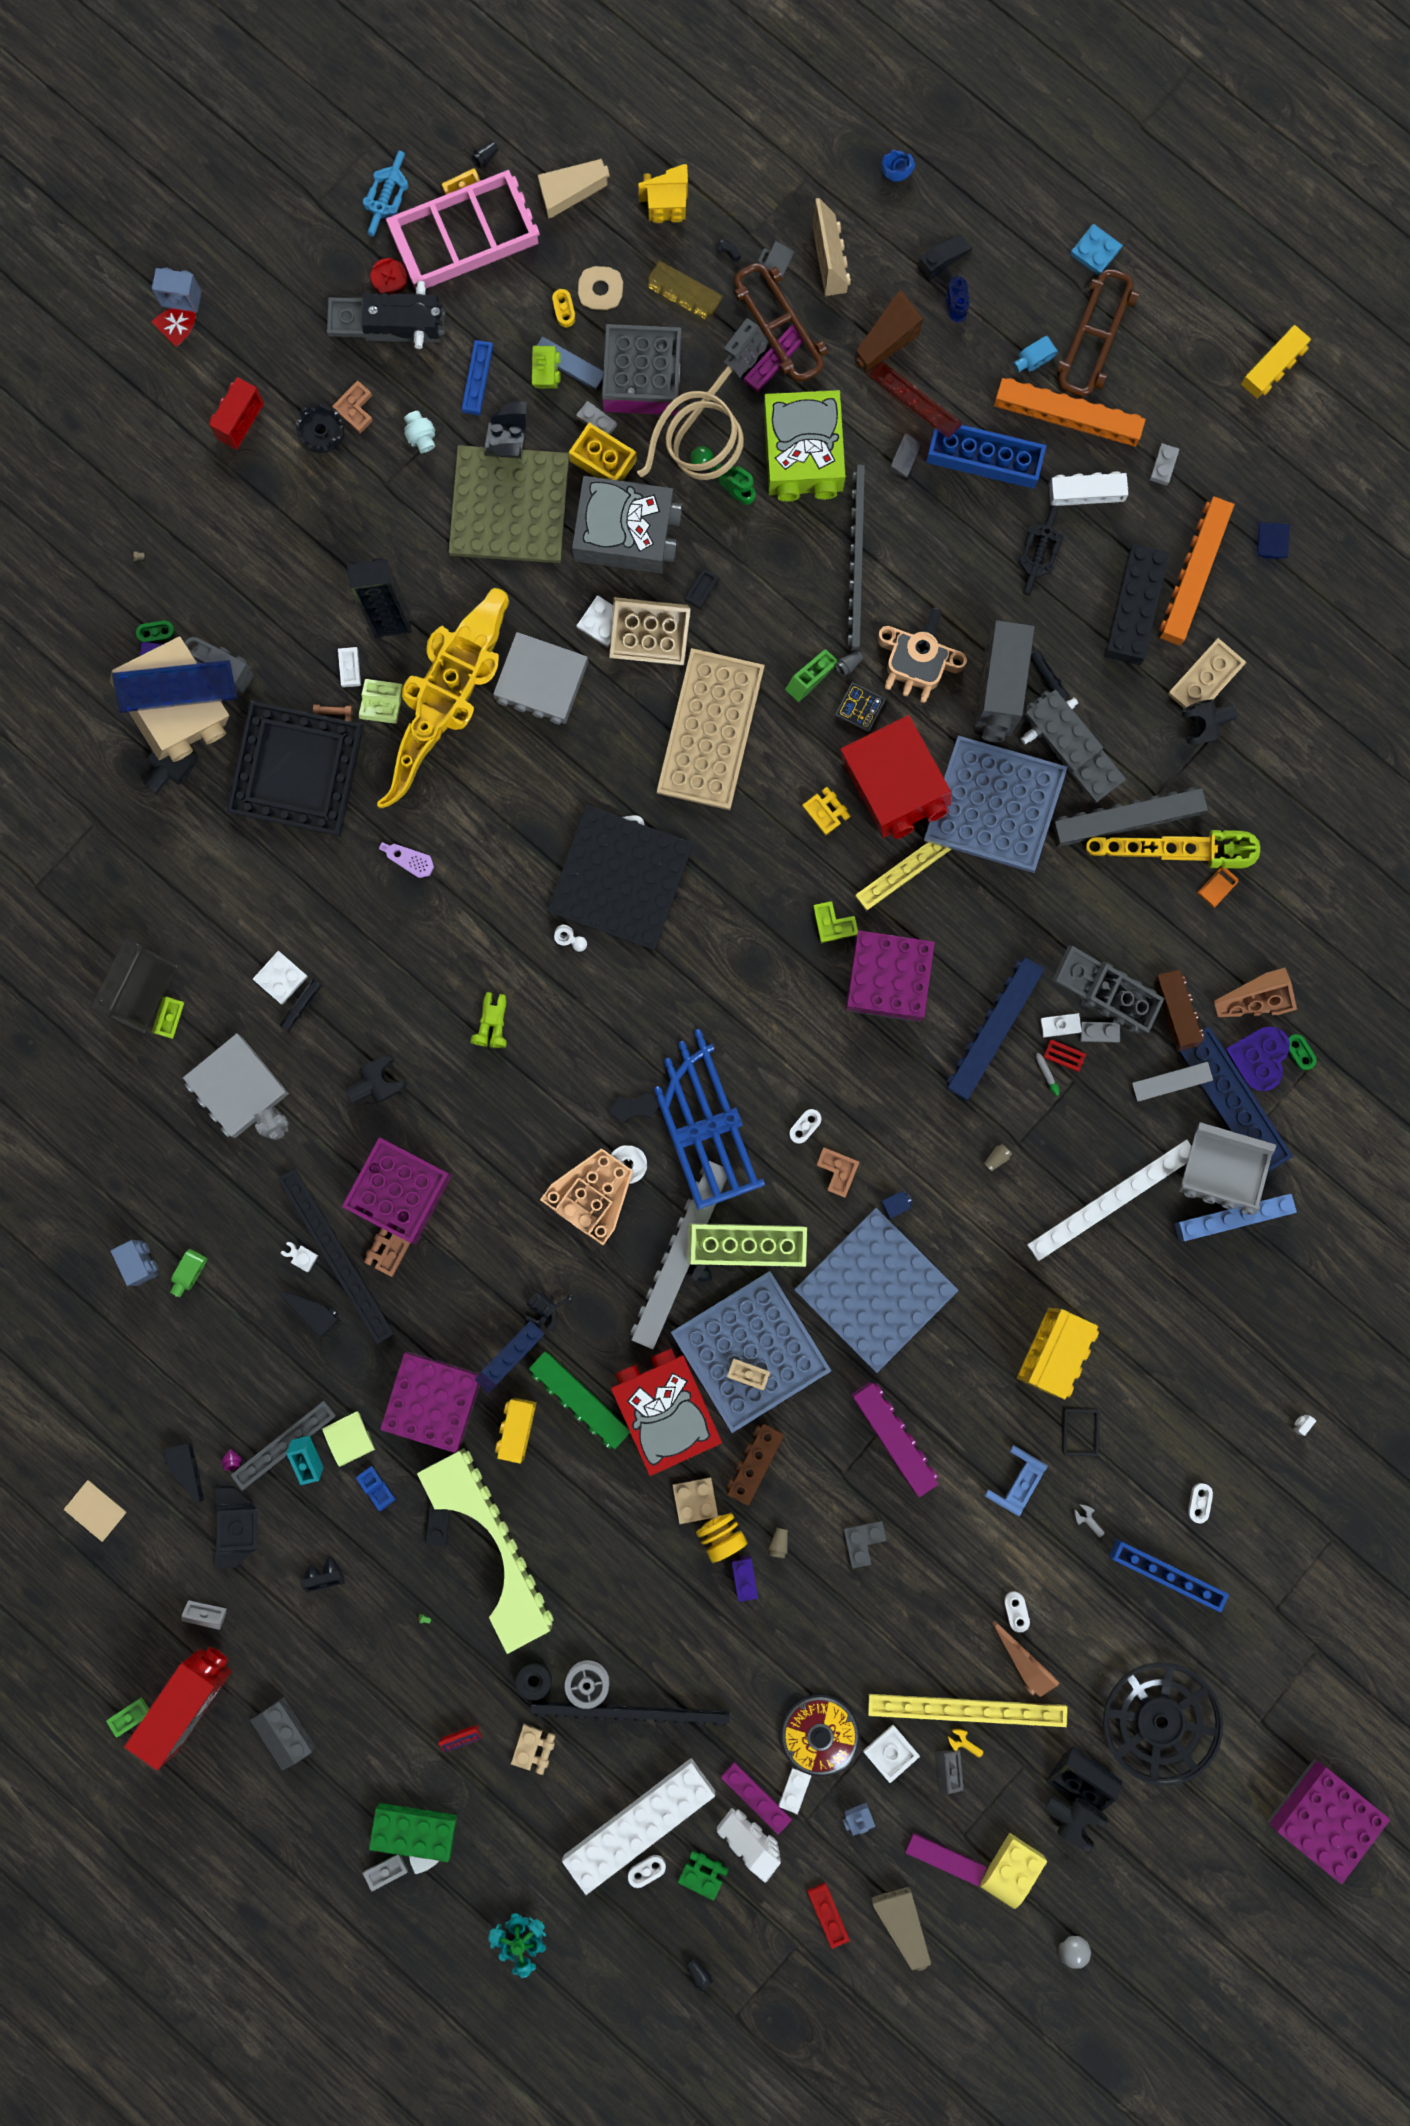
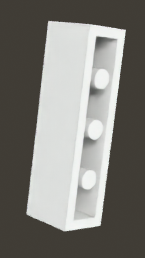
M1112 472L1104 475L1102 473H1093L1087 476L1075 474L1070 477L1057 475L1049 483L1050 505L1125 502L1128 496L1127 474Z

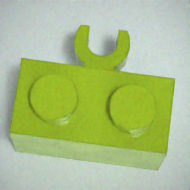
M533 346L532 385L535 388L557 389L558 383H560L561 375L560 371H558V364L561 363V353L558 352L555 346Z

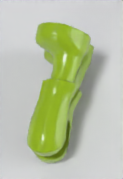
M486 992L483 1000L482 1017L479 1021L481 1023L478 1034L472 1035L470 1043L487 1047L489 1027L492 1026L493 1032L489 1046L493 1048H506L507 1042L502 1037L506 995L499 994L497 1006H493V994Z

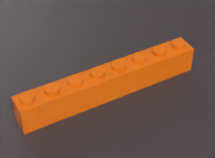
M1002 378L994 406L1134 447L1137 446L1146 420L1137 414H1127L1120 409L1106 408L1102 404H1092L1085 399L1071 398L1067 394H1057L1046 388H1036L1029 383L1022 384L1016 382L1011 378Z
M1214 496L1210 502H1206L1202 511L1205 513L1204 518H1200L1196 527L1199 530L1198 534L1193 536L1190 544L1193 547L1192 551L1187 553L1184 560L1186 564L1185 570L1181 569L1177 579L1180 581L1179 586H1175L1171 595L1174 598L1173 602L1167 606L1165 612L1168 615L1167 619L1162 621L1159 628L1161 639L1180 646L1185 641L1232 513L1233 503Z

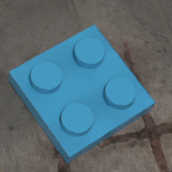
M1093 224L1071 251L1070 255L1099 276L1123 245Z

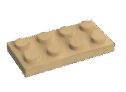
M1217 638L1170 690L1168 695L1183 708L1203 700L1214 699L1246 664V661Z

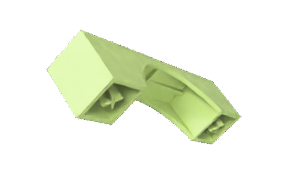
M463 1448L457 1453L421 1470L417 1475L434 1509L454 1510L474 1518L489 1531L496 1541L504 1563L505 1578L501 1598L489 1619L508 1654L549 1632L554 1619L551 1612L545 1610L543 1596L540 1592H536L534 1588L536 1583L532 1575L527 1574L525 1570L527 1565L523 1557L519 1558L516 1552L518 1547L514 1539L510 1540L507 1534L509 1529L506 1523L500 1521L498 1517L500 1511L496 1504L492 1505L489 1499L491 1493L487 1486L483 1487L480 1481L482 1475L478 1468L474 1469L471 1463L474 1461L471 1453Z

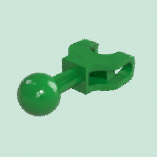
M699 446L692 451L690 462L691 464H702L712 460L714 455L708 447ZM718 463L717 465H715L712 468H709L708 470H710L711 472L716 471L719 468H721L722 465ZM732 466L726 473L718 477L719 484L742 504L748 505L755 500V489L752 487L754 484L753 477L743 468ZM749 492L751 493V495L748 498L743 497L741 493Z

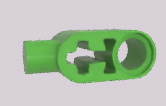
M189 1249L172 1276L171 1281L175 1284L170 1293L181 1297L185 1289L189 1291L204 1268L207 1258Z

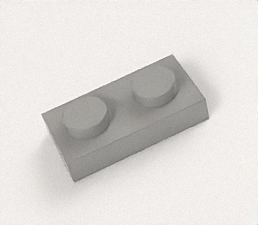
M589 401L576 414V418L585 425H588L590 422L609 435L617 426L614 420Z
M1161 444L1150 477L1151 481L1163 485L1169 484L1179 448Z
M1080 1023L1082 1031L1080 1033V1042H1120V1025L1117 1023Z
M188 1600L181 1616V1621L220 1630L226 1616V1609Z
M395 1854L365 1870L363 1875L372 1892L408 1873V1868L402 1856Z

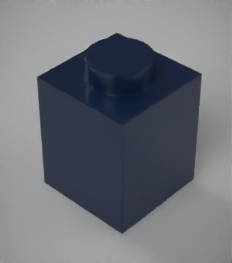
M901 1191L881 1201V1204L888 1218L891 1219L911 1209L910 1204H912L908 1193L904 1194Z

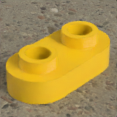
M559 289L552 296L557 322L562 327H570L575 322V312L571 296L567 290Z

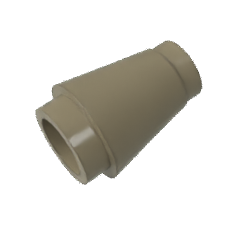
M1001 1143L994 1148L984 1164L993 1171L1008 1161L1012 1153Z
M776 1528L768 1549L770 1551L769 1556L785 1559V1554H788V1530Z

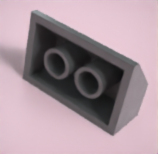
M284 1697L250 1720L282 1771L302 1760L316 1748Z

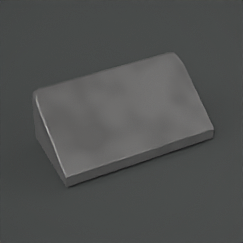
M905 434L892 462L890 471L907 478L921 443L910 435Z
M960 1750L937 1751L936 1763L939 1792L952 1794L963 1791Z

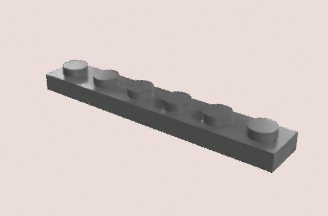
M323 1401L230 1476L243 1491L287 1456L286 1452L291 1440L305 1436L311 1437L337 1415L327 1402Z

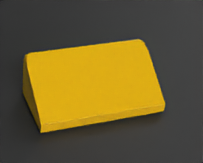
M475 168L440 185L445 195L477 183L480 179Z

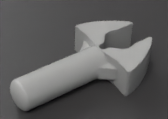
M1079 1504L1085 1510L1086 1517L1080 1516L1074 1509V1517L1077 1524L1080 1525L1082 1522H1086L1098 1537H1102L1104 1531L1092 1518V1513L1095 1510L1089 1506Z

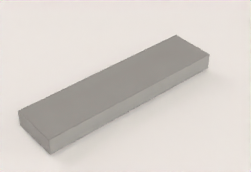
M1205 1062L1134 1082L1132 1085L1138 1102L1213 1081L1209 1064Z

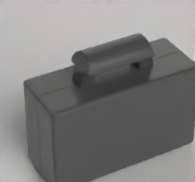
M775 241L771 250L766 248L762 250L757 262L764 265L768 270L776 266L783 277L794 251ZM765 253H768L769 255L765 263H763L762 259Z

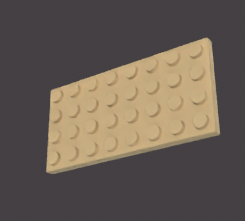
M691 648L657 794L731 810L765 665Z

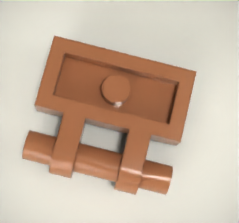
M381 1228L380 1232L376 1233L374 1237L375 1241L371 1249H368L366 1252L367 1256L364 1263L371 1265L373 1259L378 1261L375 1269L393 1277L410 1243L392 1234L390 1240L385 1238L388 1231ZM383 1243L386 1247L382 1255H379L377 1252Z

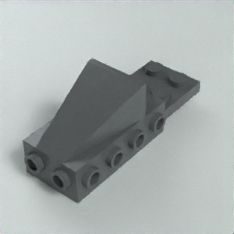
M1068 946L1053 977L1054 982L1078 995V998L1082 1000L1081 1006L1097 1010L1103 1016L1114 1018L1113 1022L1119 1025H1126L1128 1027L1127 1030L1138 1034V1032L1149 1033L1164 1001V998L1156 994L1155 990L1144 987L1140 981L1128 977V974L1114 969L1113 965L1107 962L1101 963L1074 946Z

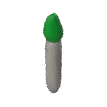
M1037 1053L1036 1060L1049 1084V1089L1056 1096H1059V1086L1055 1083L1045 1059L1040 1053Z

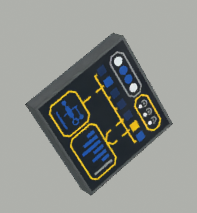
M852 682L835 717L869 733L886 699Z

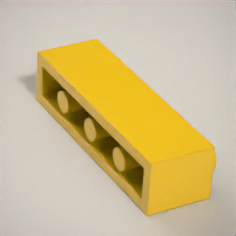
M1294 325L1246 375L1241 385L1257 399L1261 394L1265 396L1273 387L1271 384L1274 381L1278 382L1285 373L1283 371L1286 368L1291 369L1297 362L1295 358L1298 355L1302 357L1309 349L1307 345L1311 338Z

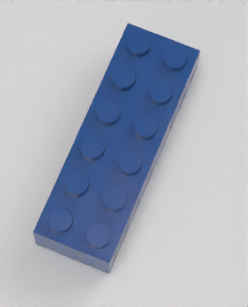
M937 419L926 463L1034 489L1039 478L1046 445Z

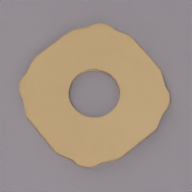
M594 266L582 272L579 278L578 296L583 306L595 310H609L619 305L623 292V280L619 271L610 267ZM597 281L606 282L609 286L608 292L602 296L596 295L592 290L594 283Z

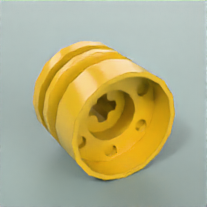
M732 1512L711 1519L696 1532L698 1537L707 1535L701 1540L702 1544L712 1543L706 1550L712 1563L727 1558L748 1544L742 1531L732 1533V1530L738 1525L737 1521L728 1524L734 1518Z

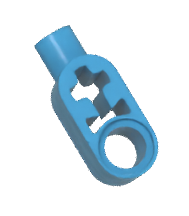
M1045 336L1021 351L1019 354L1020 359L1013 362V367L1018 373L1025 368L1029 372L1033 371L1055 357L1058 350L1049 337Z

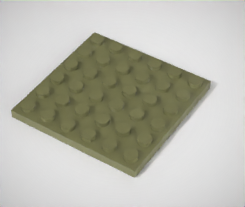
M458 445L449 555L561 563L569 453L523 450L522 459L485 456V447Z

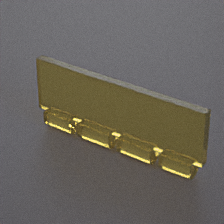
M661 261L657 263L648 277V280H650L648 283L649 288L658 293L664 288L663 296L674 302L680 297L679 305L690 311L696 306L694 313L705 319L708 313L710 315L713 314L723 298L719 293Z

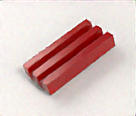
M1050 1040L1043 1058L1080 1072L1086 1054ZM1052 1045H1053V1046H1055V1047H1057V1048H1060V1049H1062V1050H1065V1051H1067V1052H1070V1053H1072V1054H1074V1055L1079 1056L1080 1059L1075 1058V1057H1073V1056H1070V1055H1068V1054H1065V1053H1063V1052H1061V1051H1058V1050H1056V1049H1053V1048H1051V1047H1052ZM1049 1052L1064 1057L1078 1064L1077 1066H1075L1070 1063H1067L1063 1060H1060L1049 1055Z

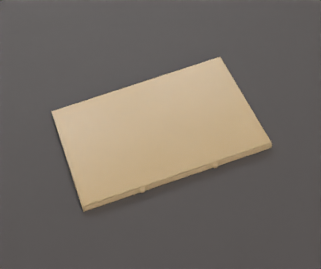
M89 1480L64 1508L69 1515L102 1542L127 1513Z

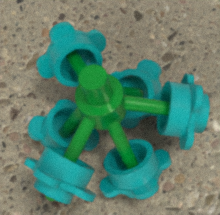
M512 1914L511 1919L505 1923V1927L512 1934H515V1939L512 1941L506 1939V1931L502 1930L501 1925L498 1924L496 1929L493 1928L490 1931L488 1940L491 1943V1949L495 1946L500 1947L499 1960L516 1961L512 1973L519 1975L520 1978H526L531 1974V1971L536 1969V1965L534 1963L531 1964L529 1958H523L522 1954L526 1949L531 1957H535L537 1953L545 1951L546 1946L542 1941V1935L546 1936L543 1932L545 1926L538 1919L534 1921L531 1917L523 1918L519 1914ZM525 1925H527L530 1932L522 1939L520 1934L525 1931Z

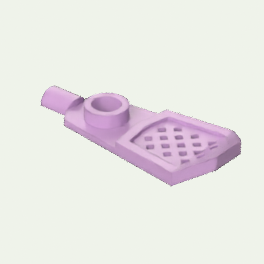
M382 842L379 847L380 850L387 853L389 859L418 878L430 876L434 869L429 855L396 844L389 846ZM400 851V857H395V852Z

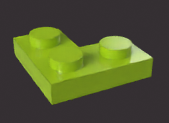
M832 901L813 905L821 943L856 936L858 929L855 916L836 920Z

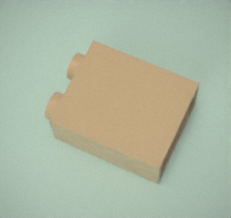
M180 636L112 670L111 685L158 760L170 756L173 762L179 761L193 752L190 744L203 738L206 744H211L226 734L223 727L227 723L229 714Z

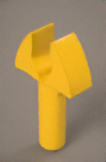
M952 1729L961 1739V1741H955L948 1736V1740L955 1751H957L958 1747H964L977 1757L983 1755V1750L966 1740L968 1733L966 1730Z

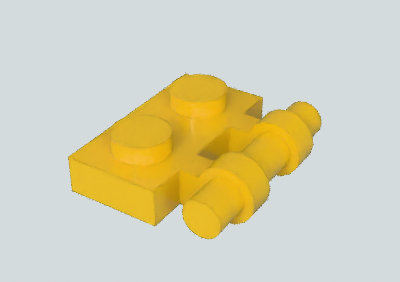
M828 787L822 790V793L826 796L825 798L821 799L816 794L802 805L825 836L841 824L837 817L841 815L845 821L851 817L845 805H841L836 798L837 795L834 791L831 792ZM831 803L836 810L832 813L826 804Z

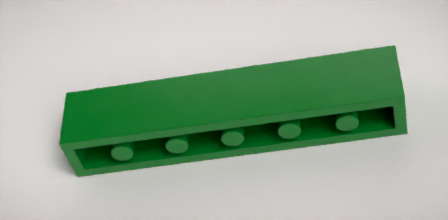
M547 1351L529 1368L531 1371L530 1375L537 1382L541 1380L546 1385L544 1388L551 1395L555 1393L560 1398L558 1401L566 1409L570 1407L574 1411L573 1416L580 1422L584 1420L589 1425L587 1429L594 1435L598 1433L603 1438L601 1442L606 1447L616 1449L629 1435V1428Z

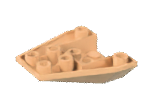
M600 1149L552 1183L540 1200L583 1233L604 1245L615 1230L633 1171L605 1150Z

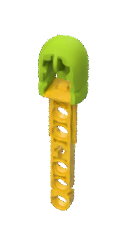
M1211 830L1209 837L1162 836V839L1110 838L1108 840L1095 837L1091 838L1085 847L1087 853L1092 856H1105L1107 854L1109 856L1161 857V860L1208 861L1209 868H1219L1220 866L1222 868H1247L1253 865L1260 855V843L1255 835L1245 831L1228 830L1223 832ZM1215 840H1232L1229 844L1224 845V854H1228L1230 858H1233L1234 855L1239 856L1234 859H1226L1225 857L1214 859V854L1218 853V845H1215ZM1091 842L1099 843L1100 849L1096 852L1091 851L1089 848ZM1116 842L1119 845V850L1111 852L1108 847L1109 843ZM1131 842L1138 845V850L1134 853L1128 850V844ZM1141 842H1144L1143 847H1148L1151 843H1153L1154 847H1157V849H1155L1153 853L1150 849H1144V853H1141ZM1169 843L1175 844L1176 852H1167L1166 845ZM1191 843L1195 846L1196 850L1194 853L1186 852L1185 846Z

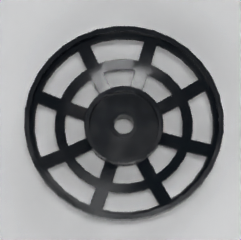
M1156 1662L1133 1669L1117 1682L1106 1701L1103 1728L1108 1748L1123 1769L1143 1782L1169 1786L1193 1779L1210 1765L1221 1744L1223 1717L1217 1697L1200 1676L1181 1665ZM1166 1668L1164 1679H1155L1139 1684L1134 1676L1147 1669ZM1174 1670L1190 1676L1202 1688L1191 1694L1184 1686L1172 1681ZM1128 1680L1133 1690L1126 1697L1121 1710L1110 1709L1117 1691ZM1162 1685L1160 1697L1150 1699L1144 1691L1148 1687ZM1170 1687L1182 1692L1186 1698L1179 1703L1169 1699ZM1138 1695L1143 1702L1138 1713L1127 1711L1133 1698ZM1207 1695L1214 1710L1215 1728L1203 1725L1202 1712L1197 1702ZM1192 1705L1196 1715V1723L1186 1722L1182 1710ZM1109 1717L1120 1719V1729L1125 1743L1118 1750L1114 1747L1110 1736ZM1165 1717L1166 1724L1163 1727H1158L1156 1725L1157 1718ZM1126 1720L1137 1721L1139 1732L1129 1738L1126 1729ZM1185 1730L1193 1731L1195 1733L1191 1742L1184 1748L1179 1739ZM1201 1734L1214 1736L1207 1754L1196 1765L1189 1754L1197 1746ZM1145 1739L1153 1745L1152 1756L1141 1752L1135 1745ZM1173 1745L1178 1752L1174 1756L1160 1758L1161 1747ZM1131 1750L1139 1758L1151 1763L1150 1775L1135 1770L1122 1757ZM1182 1759L1190 1769L1177 1776L1158 1777L1159 1765L1172 1764Z

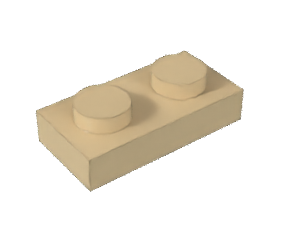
M733 1358L727 1377L764 1391L770 1371Z

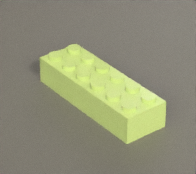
M688 1223L687 1263L806 1266L807 1227Z

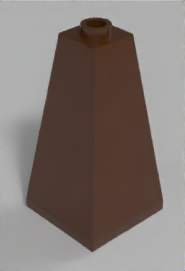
M902 290L895 295L856 350L855 362L865 373L920 335L923 318Z

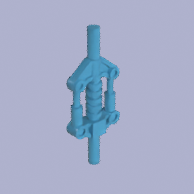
M398 151L392 167L374 172L375 181L373 186L370 188L367 197L363 199L364 208L374 215L367 232L370 236L375 235L381 218L384 219L398 214V208L402 200L401 196L403 191L408 189V182L399 170L405 155L402 151ZM385 181L379 196L380 198L378 201H374L378 183ZM395 184H397L400 189L398 195L395 196L393 204L390 206L388 201Z

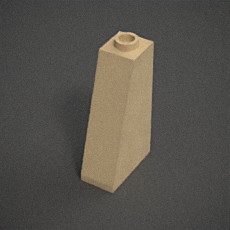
M602 159L538 175L539 186L548 218L554 217L607 186V178L610 176L608 167L603 165Z

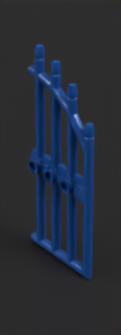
M697 1029L694 1033L700 1050L690 1056L685 1042L680 1041L678 1045L684 1062L675 1071L671 1059H664L670 1083L665 1097L660 1086L655 1087L654 1092L697 1210L765 1186L763 1178L757 1180L738 1128L742 1127L743 1124L737 1108L730 1109L710 1055L711 1052L715 1051L713 1044L707 1046L701 1030ZM702 1057L723 1109V1113L712 1116L693 1065L694 1062ZM686 1070L689 1073L705 1116L704 1120L694 1123L679 1082ZM674 1091L687 1126L677 1130L669 1111ZM731 1131L750 1182L740 1187L720 1134ZM713 1138L732 1190L720 1193L701 1142L703 1140ZM692 1144L695 1145L713 1197L705 1200L701 1198L683 1149Z

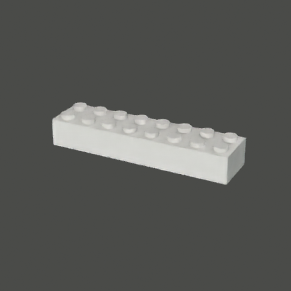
M690 1758L563 1856L562 1862L585 1895H587L714 1798L715 1790L693 1759Z

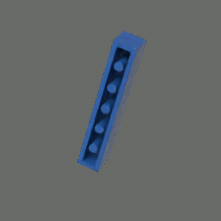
M1116 1539L1108 1556L1112 1560L1220 1613L1228 1599L1229 1594L1118 1539Z

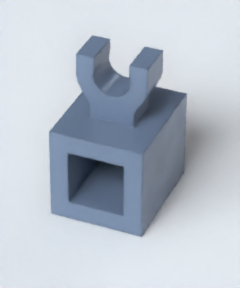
M867 1803L844 1811L846 1818L843 1819L847 1831L851 1830L853 1836L859 1833L863 1834L868 1829L875 1827Z

